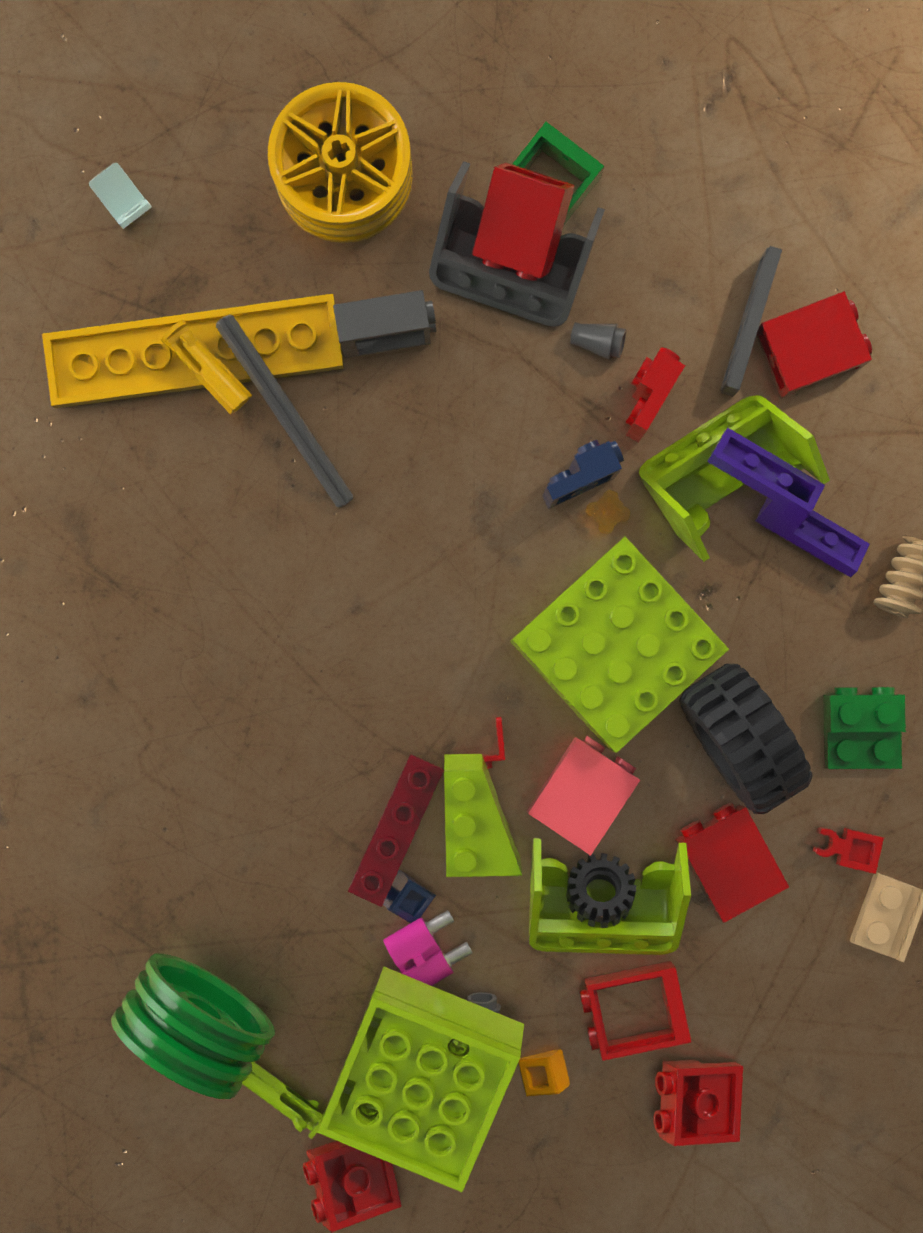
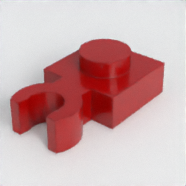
M825 827L817 828V833L828 836L829 845L823 849L813 847L812 851L822 857H830L837 853L836 864L876 874L884 837L844 828L842 838H840L831 829Z

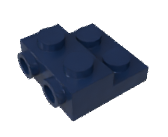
M594 440L578 448V453L574 455V459L569 467L570 469L558 473L549 479L550 482L547 484L548 486L543 494L548 509L615 479L622 469L620 463L624 461L616 441H608L599 445L598 440Z

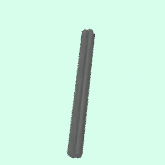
M229 314L216 323V328L334 504L340 508L353 499V494L234 316Z

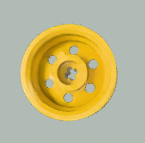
M332 82L314 86L293 98L280 112L271 129L268 142V165L271 176L286 212L306 232L331 242H357L382 232L401 214L408 201L413 181L410 141L407 129L399 113L377 92L367 87L347 82ZM322 123H328L332 126V134L330 136L319 129ZM360 126H366L369 129L355 135L356 130ZM342 153L346 160L338 162L335 155ZM300 154L311 156L300 163L297 161ZM375 160H383L385 167L379 171L372 166V163ZM322 187L327 191V195L324 198H317L313 195V192L316 188ZM360 191L364 193V197L359 201H353L350 196Z

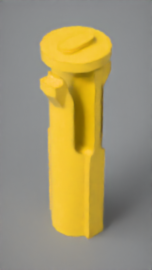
M184 320L174 324L164 334L161 341L176 353L229 414L238 411L253 396L219 359L215 358L191 332Z

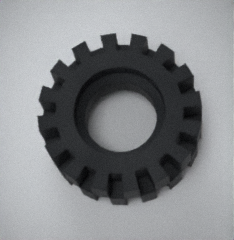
M601 853L599 860H596L595 854L588 855L587 862L583 858L577 862V868L573 866L570 878L568 879L566 898L567 902H570L569 909L572 913L578 912L577 919L582 922L585 918L589 919L588 926L591 927L595 926V922H601V928H607L610 921H612L613 926L619 924L621 917L625 919L628 916L636 893V885H634L635 876L633 873L628 874L630 867L626 863L619 866L620 858L616 856L613 857L612 862L608 861V854ZM596 879L608 881L615 889V896L607 902L595 901L588 895L587 885Z

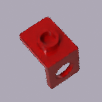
M495 717L499 754L483 755L487 769L493 768L492 761L505 760L502 717Z

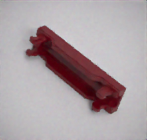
M410 754L347 892L382 907L444 772L443 768Z

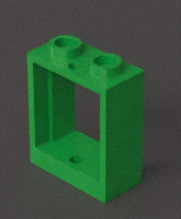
M546 121L512 165L528 170L543 151L582 181L581 185L572 195L565 219L566 223L601 179L604 165Z

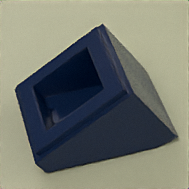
M398 870L383 905L387 910L412 923L423 915L436 895L407 873Z

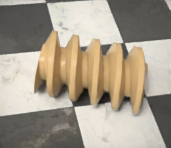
M903 535V539L908 544L898 545L897 552L902 557H895L891 561V565L897 571L886 572L885 578L891 584L880 586L879 591L885 598H876L873 603L890 614L908 618L909 614L922 613V610L914 602L915 600H923V592L920 590L921 586L923 587V540Z

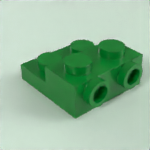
M858 687L835 688V695H823L825 769H902L901 732H906L905 695L895 694V687H872V695H858Z

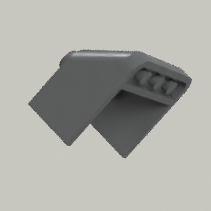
M463 161L447 193L429 269L431 281L442 290L547 326L562 325L568 319L605 209L597 208L587 238L573 233L564 234L560 237L551 272L542 278H538L535 281L527 280L517 276V270L505 266L503 269L488 267L482 263V258L472 255L484 207L477 200L463 196L470 163Z

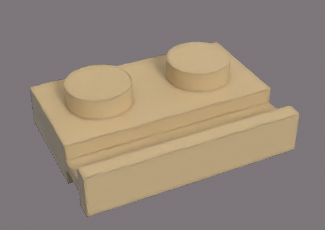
M878 872L873 874L849 941L904 962L923 911V889Z

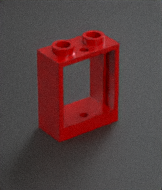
M671 961L584 978L586 990L579 991L584 1013L591 1012L594 1027L587 1028L591 1050H599L602 1061L692 1043L676 967ZM659 978L670 1028L607 1040L597 990Z

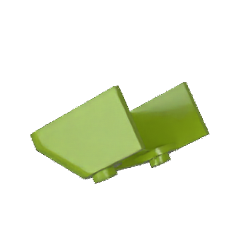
M749 396L740 400L648 459L640 467L639 475L646 489L672 529L703 562L710 558L700 537L709 528L711 523L706 509L745 485L707 462L727 427L799 470L805 469L821 483L825 484L830 481L814 435L762 396Z
M533 839L529 912V944L532 948L544 952L665 955L678 949L691 898L686 843H678L674 864L658 861L646 867L642 872L641 879H635L636 893L628 916L625 919L621 917L620 923L615 926L610 921L607 928H601V922H595L594 927L588 926L589 919L585 918L581 922L577 919L578 912L572 913L570 911V902H567L566 898L568 879L570 877H568L566 865L554 858L541 859V839ZM602 879L593 880L586 887L588 895L595 901L607 902L615 896L613 885Z

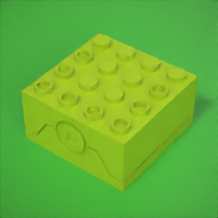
M626 537L622 538L510 641L610 751L615 753L623 748L729 650Z
M383 967L317 1133L463 1192L520 1060L524 1024L392 969Z

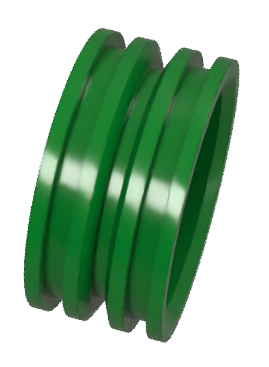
M163 953L151 955L146 962V970L141 971L135 980L136 989L127 992L122 1000V1006L116 1009L111 1018V1024L115 1033L137 1057L175 1083L216 1099L234 1098L241 1089L242 1082L248 1078L252 1071L251 1062L260 1059L265 1050L264 1045L269 1044L274 1037L275 1028L272 1022L248 997L211 972L176 956Z

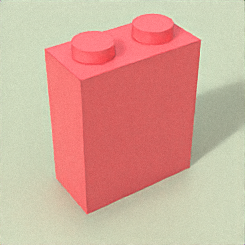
M586 736L583 741L576 737L573 739L526 811L529 815L591 856L633 793L640 779L633 775L636 770L635 767L620 757H617L614 762L602 755L605 747Z

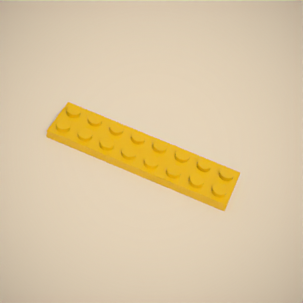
M334 294L43 333L42 339L51 406L56 409L205 388L176 353L161 341L164 334L181 320L187 323L191 332L241 383L251 382L252 380L216 328V323L229 314L234 316L275 378L344 369L342 349L339 343L333 305H335Z

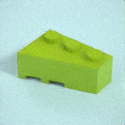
M444 754L446 877L522 876L520 855L498 801V796L483 755Z

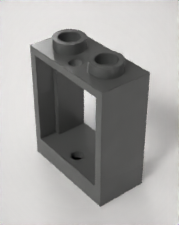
M423 290L333 305L339 343L345 358L431 344L430 333L437 332L433 302H425Z

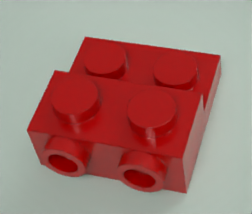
M661 347L654 360L646 357L631 383L637 387L632 398L638 400L625 422L631 426L626 436L638 443L650 427L686 366L679 362L680 357L667 348Z
M697 1060L663 1061L662 1072H658L655 1078L656 1090L661 1095L660 1110H656L654 1113L653 1123L656 1132L659 1133V1137L673 1146L740 1142L743 1065L736 1062L703 1064Z
M333 1141L307 1150L309 1161L303 1163V1172L309 1186L314 1184L317 1199L311 1200L312 1212L316 1222H322L323 1226L331 1233L402 1207L392 1163L339 1141Z

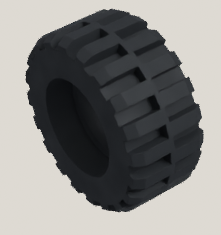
M724 664L683 691L679 701L693 732L719 773L722 774L730 788L733 789L737 797L754 814H766L809 786L813 777L810 771L811 767L794 733L788 727L784 717L776 709L767 693L761 689L758 682L749 675L748 671L741 668L739 664Z

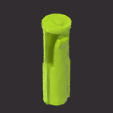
M251 1062L252 1071L242 1084L291 1119L297 1131L301 1132L308 1128L310 1130L308 1137L312 1139L318 1132L325 1111L322 1114L317 1112L320 1103L316 1100L305 1099L260 1065Z

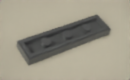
M773 246L767 247L760 258L720 391L722 394L733 397L740 390L783 249Z

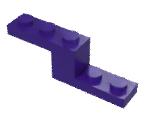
M727 427L707 462L767 497L755 521L851 578L858 571L870 544L813 510L825 485Z

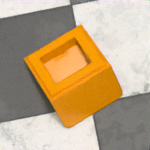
M561 1049L523 1057L518 1062L526 1097L560 1094L570 1085Z

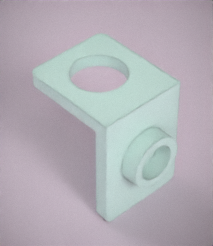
M116 162L89 181L91 189L122 229L152 207Z

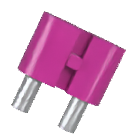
M448 910L428 922H425L420 917L383 939L390 956L402 974L433 986L454 973L451 968L453 964L473 953L467 942L446 954L443 953L437 944L433 934L454 922Z

